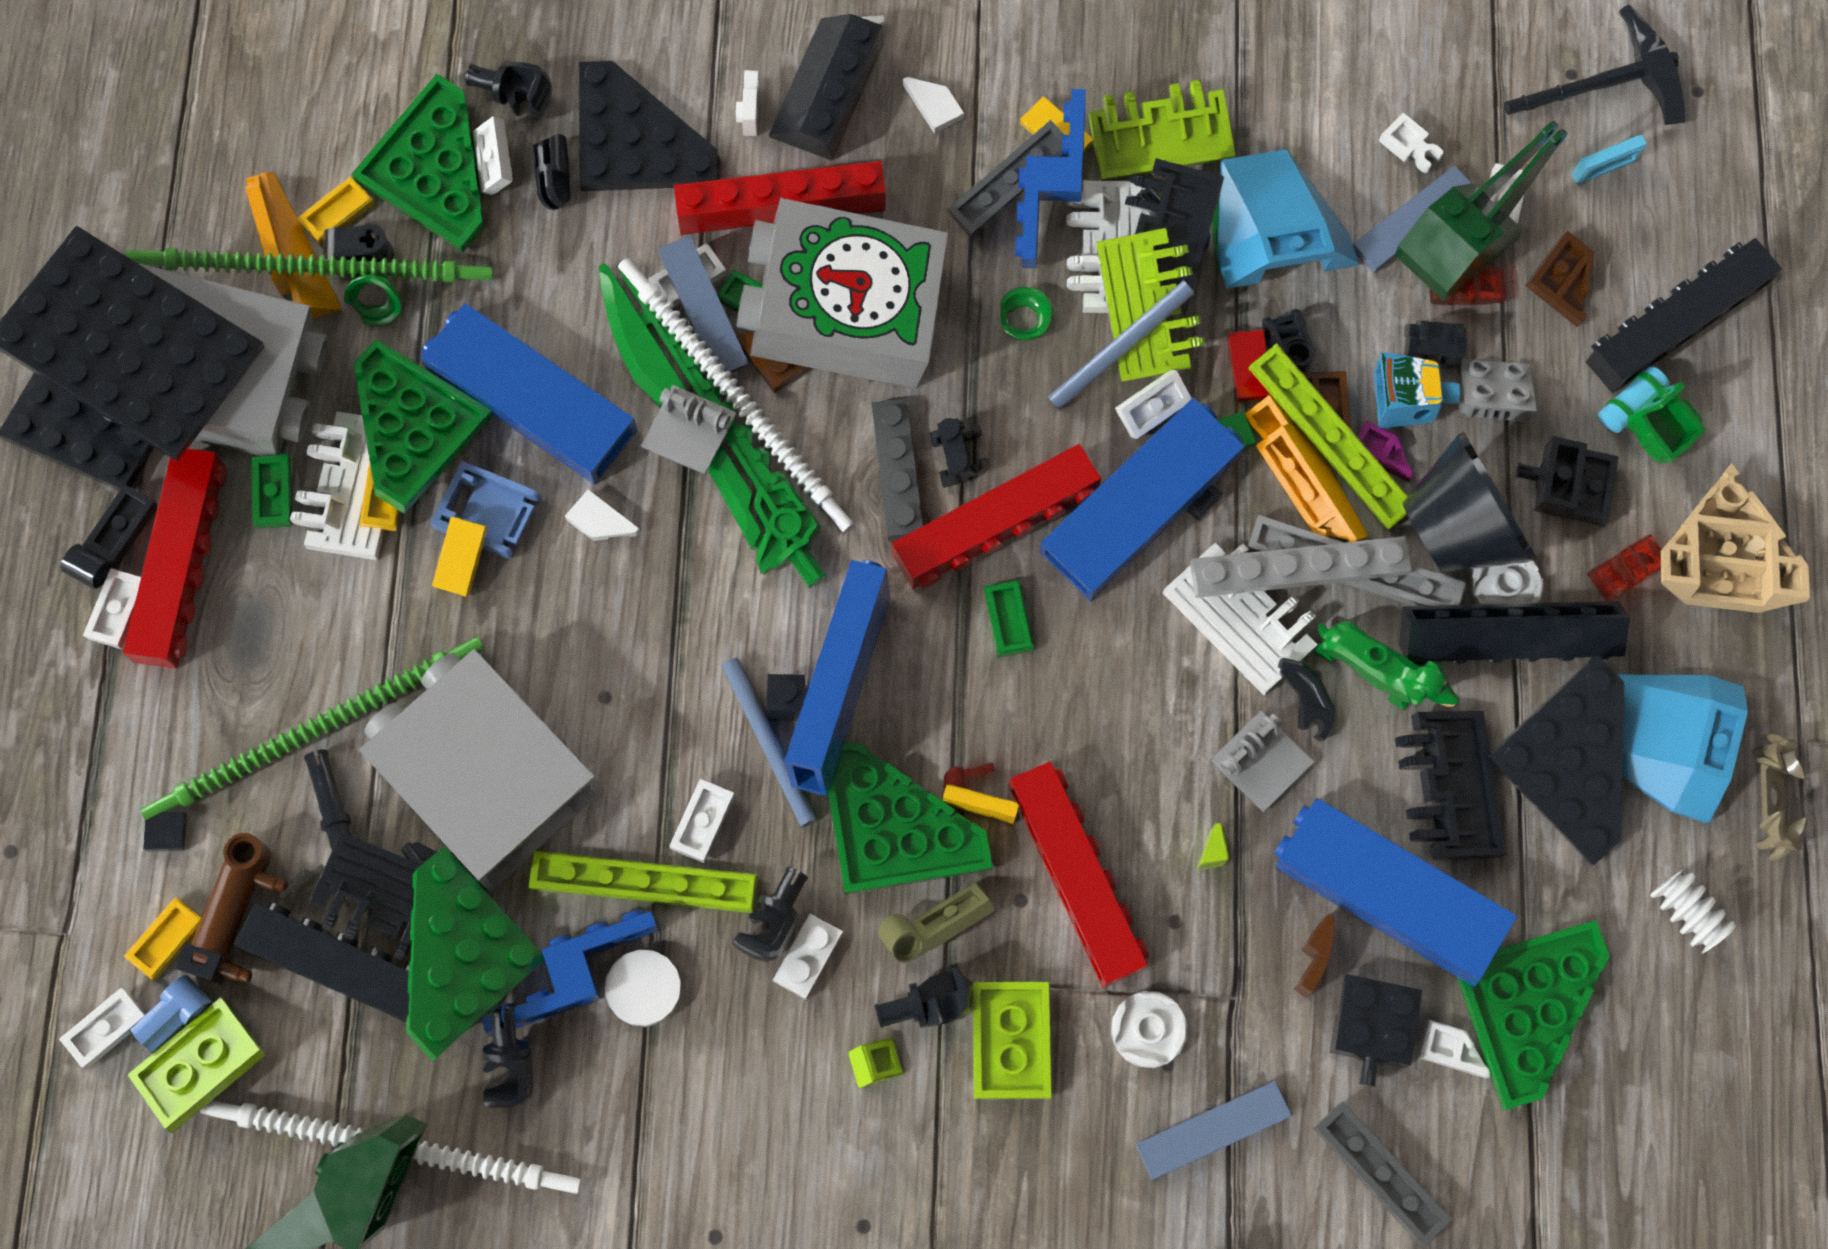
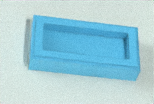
M1641 134L1581 158L1571 175L1576 184H1582L1634 163L1646 148L1647 143Z

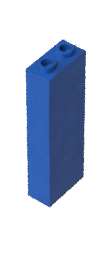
M466 303L458 311H453L447 317L441 332L436 337L430 338L423 347L420 357L429 372L490 408L493 416L594 485L638 431L634 417Z
M1192 398L1041 542L1040 553L1090 602L1241 458L1245 447L1242 444V438L1231 427L1225 428L1216 420L1217 415L1207 404H1199Z
M851 560L784 760L791 787L824 796L828 795L891 600L887 568H883L874 561L864 560L859 562Z
M1316 798L1311 807L1304 804L1293 823L1298 826L1292 838L1285 835L1274 853L1279 857L1276 869L1475 987L1516 920L1517 915L1320 799Z

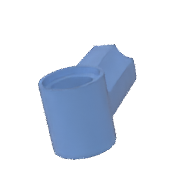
M188 975L181 976L173 981L161 994V1001L130 1029L133 1036L151 1053L157 1051L213 1004Z

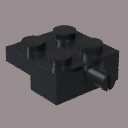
M1552 436L1545 445L1541 465L1535 467L1518 463L1515 478L1536 481L1537 497L1534 511L1605 527L1610 518L1619 456L1587 450V443Z
M1349 974L1344 976L1339 1012L1335 1015L1330 1053L1353 1057L1363 1061L1359 1084L1375 1087L1378 1065L1386 1064L1400 1068L1411 1066L1422 995L1421 989Z

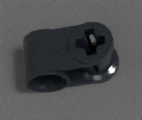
M377 225L332 227L323 232V249L325 259L327 260L333 255L336 260H341V257L345 256L346 260L349 261L354 256L356 261H361L362 257H366L367 261H372L374 254L377 262H382L383 258H386L387 262H391L393 259V247L387 240L385 232Z
M1293 309L1290 311V314L1275 319L1270 317L1263 318L1262 330L1267 345L1272 348L1277 343L1288 357L1299 356L1303 359V362L1293 361V363L1301 372H1309L1314 359L1315 348L1306 330L1301 312L1298 309Z

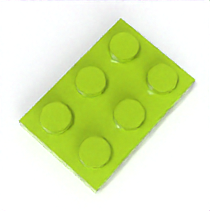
M973 982L974 1100L1051 1099L1049 982Z
M220 997L132 1070L128 1076L162 1126L170 1133H174L266 1054L230 1005Z

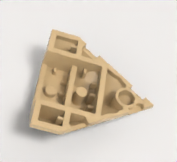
M1731 463L1661 550V584L1687 605L1759 613L1807 602L1810 599L1808 564L1801 555L1796 556L1784 541L1787 536L1755 493L1747 491L1738 479L1740 473Z

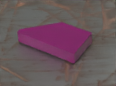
M1366 420L1358 435L1359 440L1387 472L1409 482L1414 473L1412 468L1409 467L1402 451L1403 446L1399 436L1384 428H1379V426Z

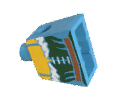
M1381 352L1373 372L1379 428L1432 423L1435 421L1442 403H1458L1460 396L1459 383L1440 382L1439 365L1435 361Z

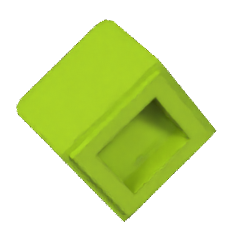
M1216 823L1210 830L1197 870L1221 867L1229 859L1224 829L1221 823Z
M893 1037L860 1045L849 1051L850 1062L859 1088L904 1074Z

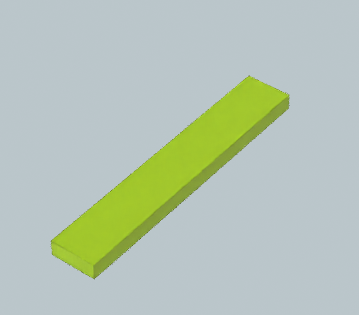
M1277 343L1248 367L1386 530L1390 529L1407 515L1402 503L1408 495Z
M534 850L528 887L530 890L753 913L758 875Z

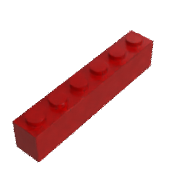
M881 161L674 185L677 218L681 235L753 227L755 220L773 223L780 198L856 214L886 211V190Z
M1079 443L892 542L891 554L912 590L920 585L923 588H927L941 579V574L953 568L954 571H959L972 563V558L982 552H985L986 555L1000 549L1004 545L1003 541L1014 535L1017 538L1023 537L1034 530L1035 524L1044 519L1053 521L1066 512L1067 507L1076 502L1081 505L1099 487L1101 477Z
M187 449L178 462L172 458L169 459L123 654L133 663L177 669L179 659L185 656L187 649V639L185 637L187 624L192 623L195 615V604L193 602L195 590L201 587L203 581L202 560L204 554L207 555L211 547L209 530L212 520H216L219 512L217 496L219 488L224 486L227 478V468L215 452Z
M1051 761L1010 778L1008 788L1014 801L1019 804L1018 809L1102 989L1144 971L1148 966L1145 961L1149 958L1147 948L1140 937L1134 938L1129 925L1133 924L1130 912L1124 903L1119 905L1113 893L1117 889L1110 871L1108 869L1102 870L1097 860V857L1101 855L1093 836L1087 837L1081 826V823L1085 821L1080 807L1076 802L1070 803L1065 792L1069 787L1060 768L1055 770Z

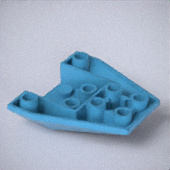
M1287 149L1221 161L1220 176H1224L1219 195L1217 261L1226 289L1258 284L1265 270L1319 260H1321L1324 272L1358 265L1359 262L1349 232Z
M1617 674L1624 681L1622 778L1670 812L1706 824L1710 823L1731 781L1748 714L1744 686L1710 675Z

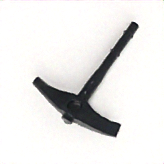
M1626 5L1619 10V14L1627 24L1634 47L1635 63L1607 70L1561 86L1557 85L1554 88L1530 95H1522L1519 98L1504 102V109L1507 115L1523 110L1528 111L1530 108L1558 100L1562 101L1568 97L1612 87L1640 78L1642 83L1654 94L1659 102L1664 124L1685 123V106L1677 71L1679 56L1677 52L1669 51L1665 42L1631 5Z

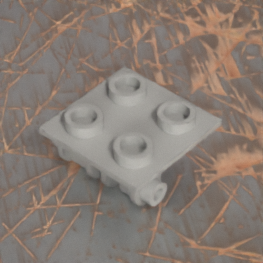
M1462 358L1460 370L1464 400H1460L1459 413L1465 414L1466 418H1484L1486 411L1487 419L1492 420L1495 410H1497V420L1502 421L1504 418V420L1519 422L1531 419L1532 414H1537L1530 364Z
M672 385L670 390L665 388L662 391L660 402H663L641 447L706 475L737 412Z
M1260 711L1210 761L1264 812L1314 761L1279 728L1282 722L1277 716L1271 714L1268 717Z

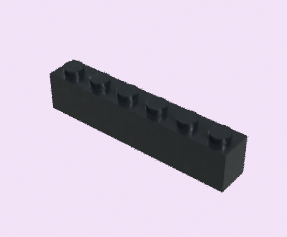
M1756 238L1744 246L1741 242H1738L1724 253V260L1718 264L1712 260L1698 271V278L1692 282L1688 278L1683 280L1671 290L1672 296L1666 300L1662 297L1657 298L1644 309L1646 314L1638 319L1635 315L1631 316L1618 327L1619 333L1613 337L1606 334L1591 346L1594 351L1586 363L1612 394L1633 380L1639 373H1643L1649 366L1659 362L1773 281L1781 272L1782 267Z
M1620 601L1403 606L1399 646L1404 657L1419 665H1425L1429 661H1449L1455 664H1462L1468 660H1485L1491 663H1498L1507 659L1535 662L1545 658L1571 661L1575 658L1594 657L1595 655H1599L1602 660H1607L1611 657L1625 656L1630 616Z
M270 902L266 908L255 903L234 944L235 946L406 1023L407 1016L409 1015L408 962H406L404 968L390 963L393 956L374 947L367 953L356 948L358 940L354 938L353 940L348 939L343 933L338 932L336 937L333 938L322 933L323 925L304 917L300 923L288 918L291 911L280 905Z

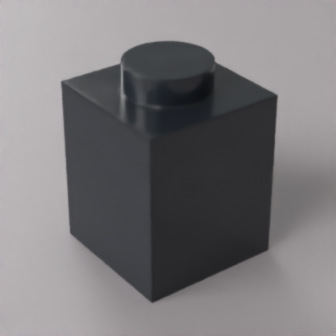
M768 674V720L798 721L806 697L805 675Z

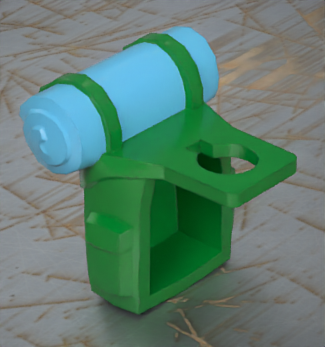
M1649 366L1643 373H1639L1633 379L1634 381L1614 399H1610L1598 413V417L1603 426L1614 433H1620L1627 427L1639 439L1638 443L1654 461L1657 460L1662 464L1673 461L1690 448L1706 431V428L1702 424L1703 419L1693 408V405L1688 400L1683 401L1677 395L1686 387L1683 382L1670 386L1668 378L1662 371Z

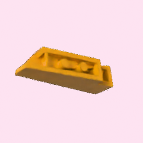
M266 172L246 178L248 184L246 192L265 257L268 256V253H272L273 257H278V254L282 253L285 258L289 257V254H293L294 258H299V255L303 254L306 259L310 258V255H314L315 259H317L276 175L272 172ZM278 271L272 272V282L280 295L283 296L291 293L293 302L310 306L312 320L339 312L342 309L326 275L321 277L320 273H315L311 277L309 272H304V275L300 276L299 272H294L290 276L288 271H283L282 275H279Z
M1268 395L1246 412L1245 417L1247 421L1264 439L1256 445L1311 531L1325 537L1333 536L1347 539L1349 542L1361 541L1367 538L1368 534L1324 456L1271 395Z

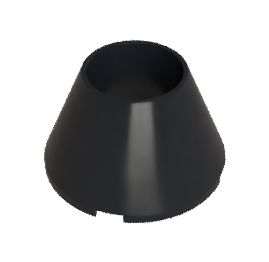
M1465 432L1458 434L1402 503L1435 564L1443 573L1526 563L1537 559Z

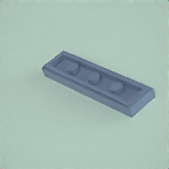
M1454 165L1353 243L1356 255L1375 273L1396 257L1397 246L1430 205L1453 186L1471 184V182Z
M690 235L659 248L658 254L694 332L699 334L698 341L706 342L704 348L712 349L711 356H718L717 363L725 365V372H733L747 366L748 361Z
M1273 1081L1138 1142L1135 1146L1150 1179L1154 1180L1292 1116L1276 1082Z

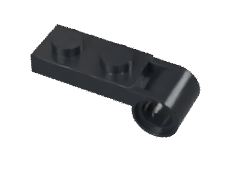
M124 484L83 545L75 544L66 552L61 562V571L92 589L100 588L105 583L110 568L115 569L158 507V504L153 499Z

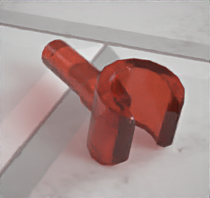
M993 763L965 769L957 766L951 767L944 775V789L948 784L965 788V778L993 772Z

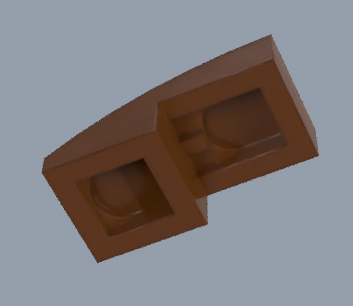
M1329 913L1321 919L1301 949L1314 958L1294 987V990L1304 997H1308L1314 992L1330 958L1335 932V917Z

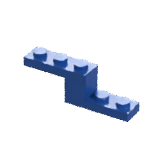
M1072 89L1071 101H1064V122H1070V135H1063L1062 156L1069 157L1026 156V168H1019V189H1025L1024 202L1018 201L1017 223H1023V236L1016 235L1015 257H1022L1023 268H1037L1040 201L1081 202L1086 89Z
M643 909L635 910L623 915V921L610 926H608L607 922L597 923L585 929L587 934L573 939L568 934L549 941L550 947L542 949L555 993L549 995L548 990L534 993L526 997L527 1003L514 1007L515 1028L518 1029L600 1000L601 998L587 956L659 932L652 912L644 913ZM511 1003L500 1005L502 1009L501 1011L503 1022V1012H505V1006H512ZM487 1016L481 1020L485 1033L492 1038L491 1016Z

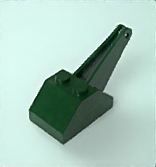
M1555 121L1547 124L1525 148L1479 189L1473 183L1453 186L1426 209L1397 246L1395 256L1443 301L1447 300L1519 239L1523 228L1511 219L1509 215L1568 134L1564 129L1555 133L1558 128V124ZM1534 156L1497 204H1495L1491 198Z
M404 1115L359 1132L346 1142L341 1141L335 1150L331 1153L326 1152L321 1157L315 1170V1175L319 1176L313 1192L244 1249H314L331 1241L345 1249H362L384 1230L428 1124L409 1115Z

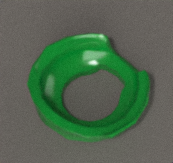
M362 275L352 280L345 288L343 297L345 304L349 303L360 314L362 323L366 325L383 326L392 323L401 311L402 305L399 292L384 277ZM376 284L385 289L388 299L381 305L367 307L360 302L358 296L360 290L365 285Z
M1019 287L1010 290L1001 299V327L1009 335L1016 339L1031 341L1041 337L1047 331L1052 319V307L1044 293L1035 288ZM1019 307H1029L1037 314L1038 321L1030 330H1019L1009 325L1007 320L1008 313L1013 312Z

